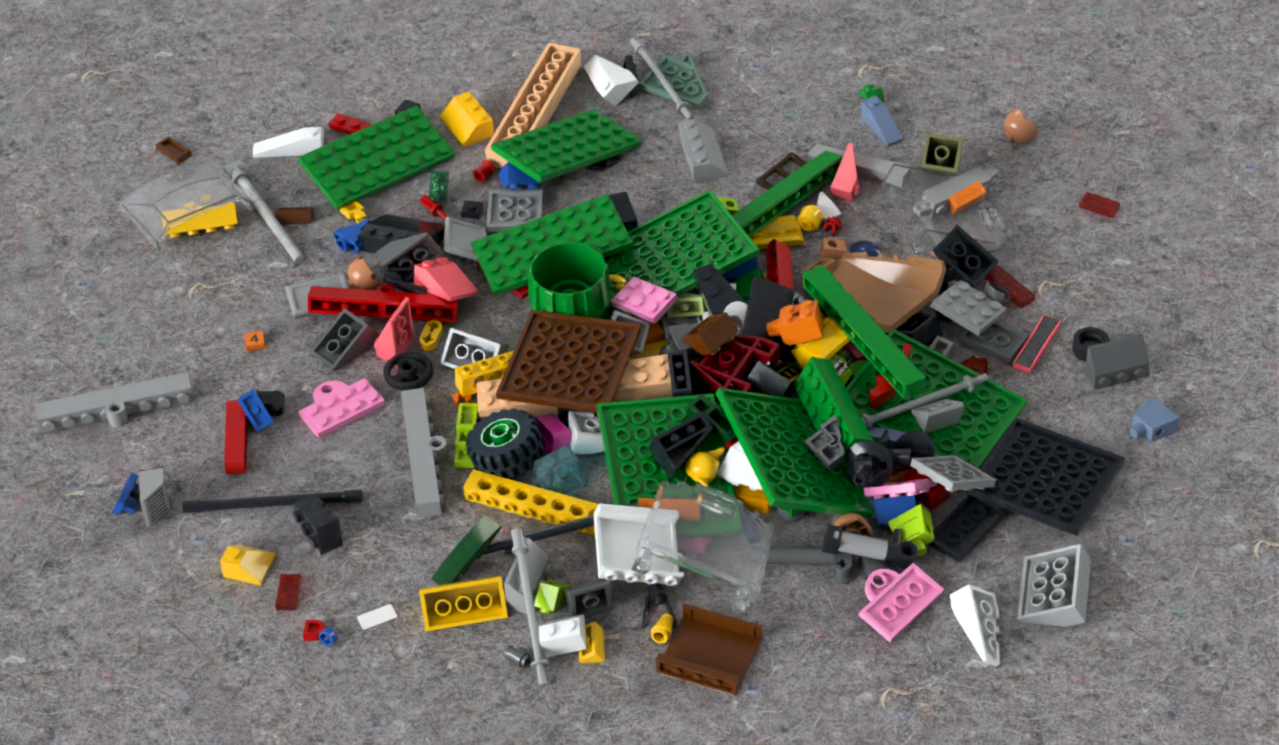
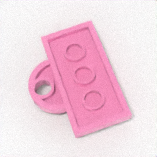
M365 378L350 386L340 381H327L320 384L314 390V404L300 410L299 416L320 439L385 406V400ZM326 390H331L329 393H324Z
M914 563L901 574L890 569H878L872 572L866 581L865 594L870 603L860 611L859 616L891 642L943 593L944 589ZM879 579L883 582V585H876L873 580Z

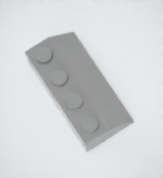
M697 119L679 121V139L693 181L700 182L729 177L714 130Z

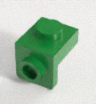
M866 84L863 86V89L858 90L859 97L868 99L877 96L885 104L882 87Z

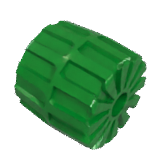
M564 242L545 248L544 251L532 259V266L529 268L528 295L531 310L610 320L611 282L608 265L605 263L604 256L599 251L592 249L586 244Z

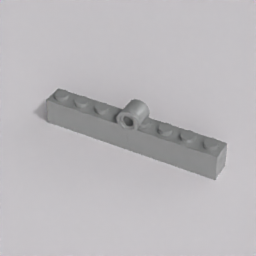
M186 372L37 403L35 408L40 432L45 433L107 419L112 427H122L128 422L127 415L193 402L194 399L189 375Z
M424 388L401 391L418 518L442 515L441 506L445 505L443 494H439L442 491L441 479L437 480V477H440L439 465H435V463H442L448 458L446 439L442 436L431 437L434 434L433 423H429L432 420L431 409H427V407H430L429 395L425 396Z

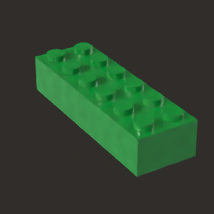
M811 357L793 386L816 431L818 432L821 429L820 425L835 415L845 454L849 447L858 441H873L831 360ZM844 457L837 467L849 469L847 458Z

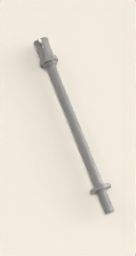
M635 36L636 40L632 37L630 44L634 47L636 55L643 57L677 105V114L684 115L687 120L694 119L689 111L691 105L680 99L648 54L647 45L643 44L638 36Z
M986 373L974 378L965 375L963 382L872 416L863 414L861 418L867 429H871L875 422L961 390L967 389V391L973 392L975 385L988 381V376Z
M515 528L511 530L514 546L512 553L518 557L535 661L531 663V668L537 669L539 686L543 687L548 685L545 668L549 666V661L543 659L539 643V631L526 561V554L529 549L525 543L524 529Z

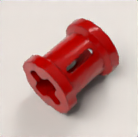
M484 160L479 168H475L472 171L473 177L483 183L489 174H493L496 169L491 161Z

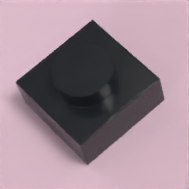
M465 200L461 210V218L479 219L483 209L482 202Z

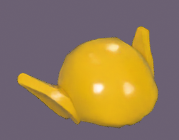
M721 447L709 452L693 454L686 462L685 472L695 482H699L707 488L708 484L718 474L720 466L718 460L724 453L725 448Z

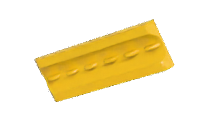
M794 215L778 217L750 237L759 250L766 249L772 239H776L786 246L804 244L800 225L797 222L798 218Z

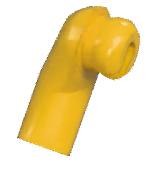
M609 275L611 284H616L615 288L617 290H621L627 284L626 279L622 276Z

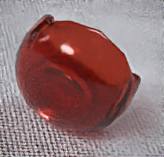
M973 355L961 364L980 375L985 373L987 376L989 375V362L984 356L978 358Z

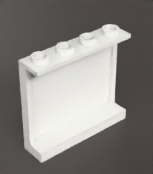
M599 503L594 512L598 577L609 581L625 580L627 582H646L647 584L659 583L668 586L678 585L684 576V572H679L675 534L678 511Z

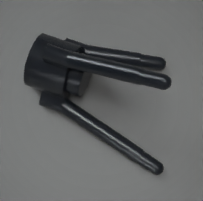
M391 266V270L386 269L383 284L392 285L401 291L409 293L414 292L400 285L427 291V288L400 280L401 274H398V272L414 271L415 267L397 268Z
M659 583L651 584L647 589L648 595L645 596L642 627H646L650 603L660 605L664 602L668 613L673 617L674 627L677 628L678 623L669 603L668 595L664 593V587Z

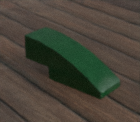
M701 394L688 404L687 413L693 417L703 412L713 427L711 431L713 434L728 442L737 437L723 408L718 403L713 404L707 397Z

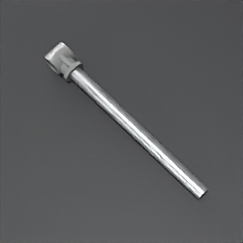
M238 160L224 165L223 170L229 182L233 181L236 187L243 190L296 264L302 263L304 261L303 254L249 182L250 176L246 172L243 162Z

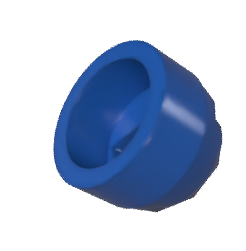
M326 628L319 634V639L325 646H331L337 639V633L334 632L333 628Z

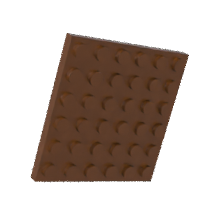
M531 310L497 389V399L597 413V403L614 401L642 330L641 324Z

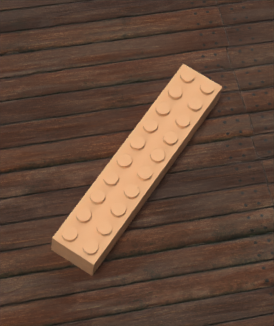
M553 43L547 44L485 148L486 160L491 161L496 168H503L508 161L491 150L492 144L548 124L581 66L580 49Z
M668 354L630 359L614 401L672 397ZM502 379L476 382L480 420L485 416H490V413H497L502 409L510 410L511 408L518 411L524 410L533 417L551 413L558 415V407L497 399L496 392Z

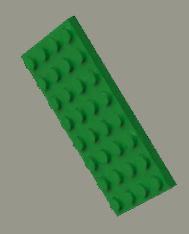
M414 106L299 156L298 162L335 209L339 210L342 207L353 204L355 201L364 199L455 158L456 153L418 106Z
M591 109L587 112L493 143L491 150L541 183L641 147L642 140L611 121L610 118L599 113V111Z
M609 194L471 242L472 249L494 297L528 285L529 268L532 266V259L551 245L554 246L564 242L586 244L592 249L599 251L604 257L634 247Z

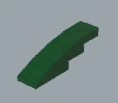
M485 515L457 544L431 579L438 585L455 583L460 575L464 576L475 559L479 560L502 526L488 515Z

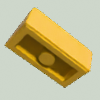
M594 621L585 625L587 649L579 651L580 663L605 661L603 628Z

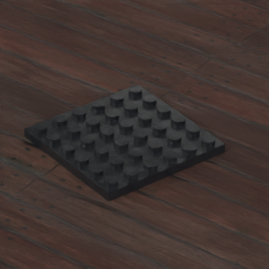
M1015 418L979 468L982 472L996 479L994 487H986L983 490L974 488L966 491L965 494L1078 536L1124 465L1125 457Z

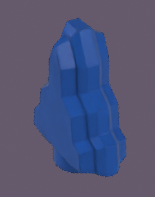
M367 219L357 225H349L346 228L336 230L333 236L336 238L338 247L344 252L347 250L354 253L360 251L363 248V244L360 241L359 234L371 220Z

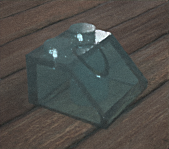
M568 445L534 461L533 477L543 489L569 496L588 486L580 461Z

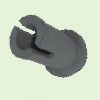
M512 645L508 646L504 652L505 658L514 661L520 668H526L531 663L532 657L528 652H522Z

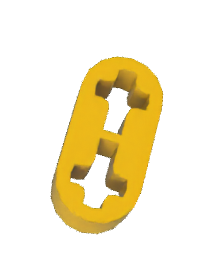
M431 320L426 323L419 338L420 348L423 351H432L437 347L443 334L440 321Z

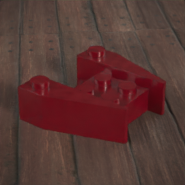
M735 334V338L731 342L721 345V350L716 354H707L701 363L690 360L691 378L711 394H714L716 398V392L719 388L752 392V385L740 379L751 364L755 366L758 361H762L764 364L772 361L776 365L780 360V344L763 337Z

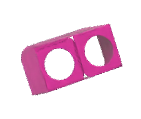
M553 413L534 417L545 441L544 448L551 455L570 448L572 432Z

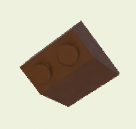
M727 312L708 316L685 334L682 340L702 355H714L721 350V345L731 342L739 330Z

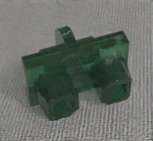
M431 170L429 197L436 203L447 204L449 172Z

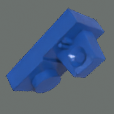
M255 389L237 399L257 432L274 423Z
M131 472L114 506L113 513L119 515L122 510L133 514L138 501L129 495H134L137 490L138 484H136L138 475Z

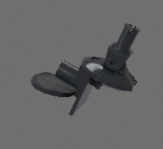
M885 430L879 442L862 440L849 447L845 454L849 463L847 474L856 486H881L889 480L896 465L901 464L908 469H915L910 466L912 458L934 457L935 446L933 440L921 431H909L901 435L894 448L891 449L889 430Z

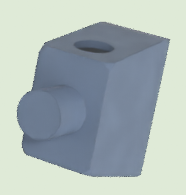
M1151 397L1133 414L1132 427L1129 431L1133 438H1138L1142 435L1147 440L1153 442L1177 432L1179 417L1155 397Z

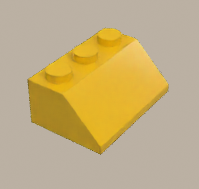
M470 91L453 97L440 115L441 121L463 148L494 135L493 119Z
M827 317L823 322L822 338L796 344V347L791 352L802 369H804L811 357L829 359L847 344L850 339L832 319Z

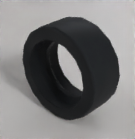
M1084 327L1074 334L1072 350L1078 359L1086 362L1088 348L1080 343L1095 341L1101 344L1109 342L1110 339L1099 328Z

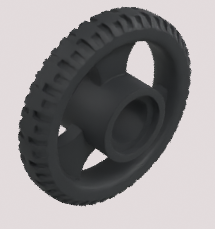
M403 352L388 360L384 366L383 373L385 381L389 386L396 390L405 391L425 386L432 378L433 366L431 361L423 354ZM417 362L423 364L426 368L418 369ZM398 364L399 373L390 375L392 368Z

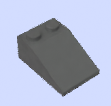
M426 232L392 241L376 252L385 270H391V266L397 268L415 267L416 264H420L422 261L437 260L438 257L446 255ZM414 271L398 272V274H401L400 280L404 282L414 277Z
M344 308L311 349L310 353L336 371L367 350L379 334L367 323Z

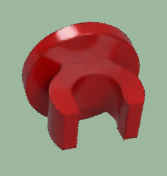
M835 216L832 218L828 217L826 219L828 222L823 225L825 232L832 228L830 234L833 237L837 234L838 229L841 230L843 228L842 222Z

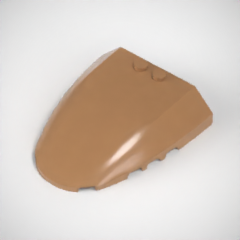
M867 252L842 253V258L832 259L828 256L814 262L805 270L808 271L824 265L828 271H831L833 277L838 282H841L843 288L848 293H851L853 299L858 304H861L863 310L868 315H871L873 321L882 327L885 333H890L892 329L898 328L935 299L939 294L946 272L945 264L942 260L910 255L909 259H903L899 254H895L891 258L885 257L883 253H879L878 257H869Z

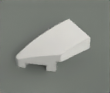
M820 192L816 206L823 212V222L827 223L826 219L828 217L832 218L835 216L839 218L841 212L823 192Z

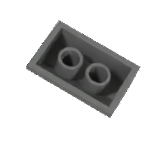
M1142 333L1088 347L1085 375L1094 390L1148 376L1150 362Z

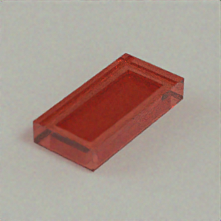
M1086 192L1079 203V207L1113 218L1120 208V203Z
M301 574L280 575L275 603L276 610L297 609L302 581Z

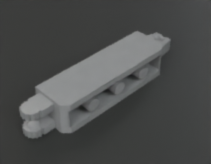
M975 167L924 190L922 200L914 205L913 211L919 217L929 215L931 218L942 215L950 210V196L977 181L981 182L988 193L990 187L996 185L997 180L995 178L998 175V171L996 168H989L983 171L981 168Z

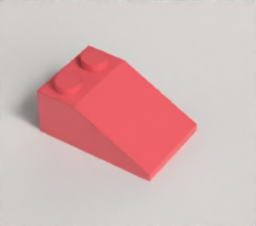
M438 257L437 260L433 261L425 260L415 265L414 284L427 288V292L445 300L454 301L477 295L479 292L461 269L446 257Z
M407 297L402 301L385 325L379 338L375 341L374 348L378 358L390 360L393 356L405 352L414 340L410 302Z

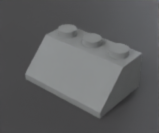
M450 328L440 364L455 369L507 353L509 345L462 329Z
M525 537V543L529 549L526 554V561L535 605L539 583L546 581L547 577L551 576L553 566L550 565V556L531 539ZM516 556L504 582L507 610L527 614L518 557Z

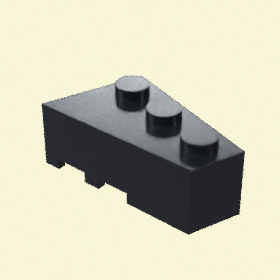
M712 264L694 269L693 278L709 316L723 313L725 308L735 301L747 304Z
M758 361L748 376L747 381L765 392L766 395L787 397L796 391L793 385L803 370L792 362L778 361L775 365L772 361H768L767 364Z
M316 494L293 503L295 510L292 512L296 523L300 522L304 535L310 537V542L314 549L317 548L321 555L343 546L339 518L337 516L332 518L330 515L332 511L330 509L325 510V504Z

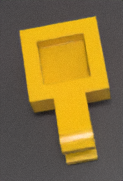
M357 201L340 209L343 215L349 220L355 218L358 224L367 217L364 207Z

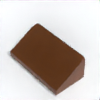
M313 207L277 208L275 211V217L281 225L310 224L312 222Z

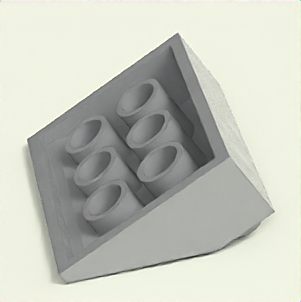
M1081 544L1024 557L1017 615L1018 622L1062 627L1085 623L1091 559Z

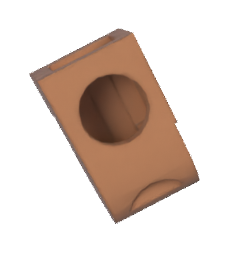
M823 237L820 259L828 256L832 259L842 258V253H848V244L844 240Z

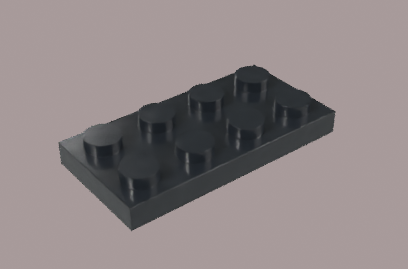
M968 495L933 531L934 540L928 545L960 562L1006 515L1007 509Z

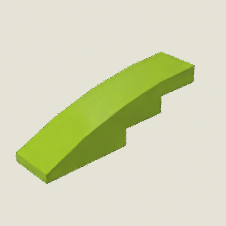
M459 403L456 423L455 468H474L466 450V440L470 430H473V426L478 423V403Z

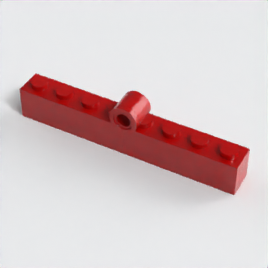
M380 285L377 287V290L311 286L307 296L308 313L339 315L345 308L355 316L391 318L405 297H407L410 302L412 320H437L457 323L459 299L448 301L434 294L395 292V287L392 285Z

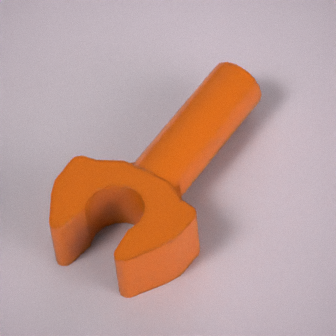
M460 392L452 394L453 403L456 407H459V401L462 399L466 403H472V394L462 397Z

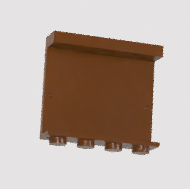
M683 604V617L665 653H659L656 658V672L736 696L762 641V626L714 611Z

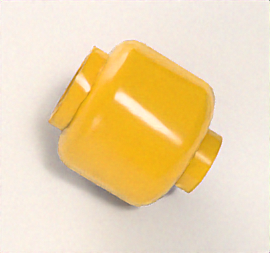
M815 205L804 206L797 222L805 231H816L822 223L823 212Z

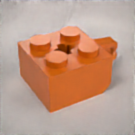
M806 300L801 304L787 305L780 309L779 318L767 323L766 328L770 337L781 335L783 343L791 346L822 338L824 319L817 300Z

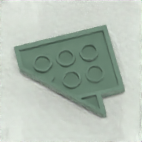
M686 52L680 60L664 55L656 64L683 102H688L692 108L699 110L707 101V93L689 52ZM652 70L639 83V89L673 101Z

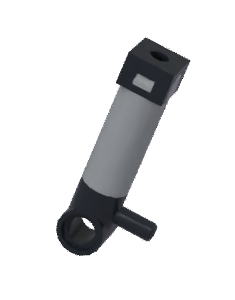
M828 524L824 534L822 552L836 555L837 551L888 561L895 563L896 566L902 569H907L914 562L918 553V548L913 542H901L902 530L898 528L894 529L893 542L842 531L843 527Z

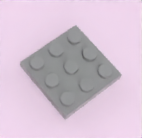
M543 190L489 191L487 232H500L542 217Z
M961 280L934 299L931 304L933 309L977 336L1005 315L1007 310L999 302L990 299L983 292L974 289L968 283Z
M955 455L912 458L910 465L917 469L919 474L927 475L931 478V481L942 484L946 490L951 492L962 489L970 491L974 488L983 490L986 487H994L996 481L993 477Z

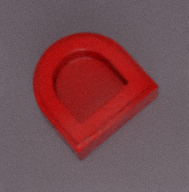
M306 620L303 640H320L319 634L325 629L324 623L319 620Z

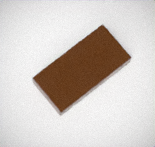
M170 136L155 144L158 151L177 164L192 156L190 150Z

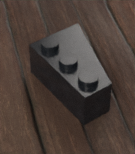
M700 412L654 437L648 448L671 480L687 462L688 458L708 438L713 427L703 412Z

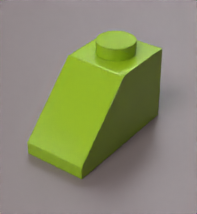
M555 580L540 582L534 606L541 608L540 611L547 614L559 611L565 601L564 590L570 589L572 585Z

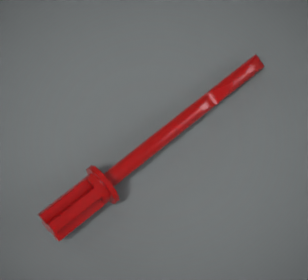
M423 195L419 200L422 205L431 211L433 217L439 215L444 220L446 217H449L443 212V206L434 202L427 195Z

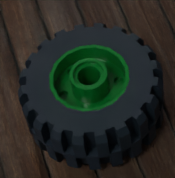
M513 408L510 410L502 409L500 412L490 413V416L483 417L479 423L473 426V430H470L466 440V450L475 470L513 480L519 475H525L526 471H531L535 464L539 463L545 450V441L536 419L530 413Z

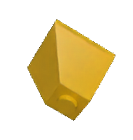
M243 545L228 546L220 560L223 577L261 585L277 555L275 552Z

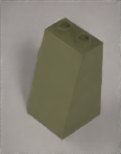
M927 133L921 163L922 172L950 178L958 176L961 166L963 138Z

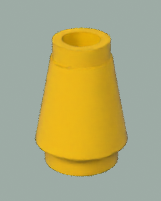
M663 614L651 629V637L656 643L663 644L671 638L673 617L670 614Z

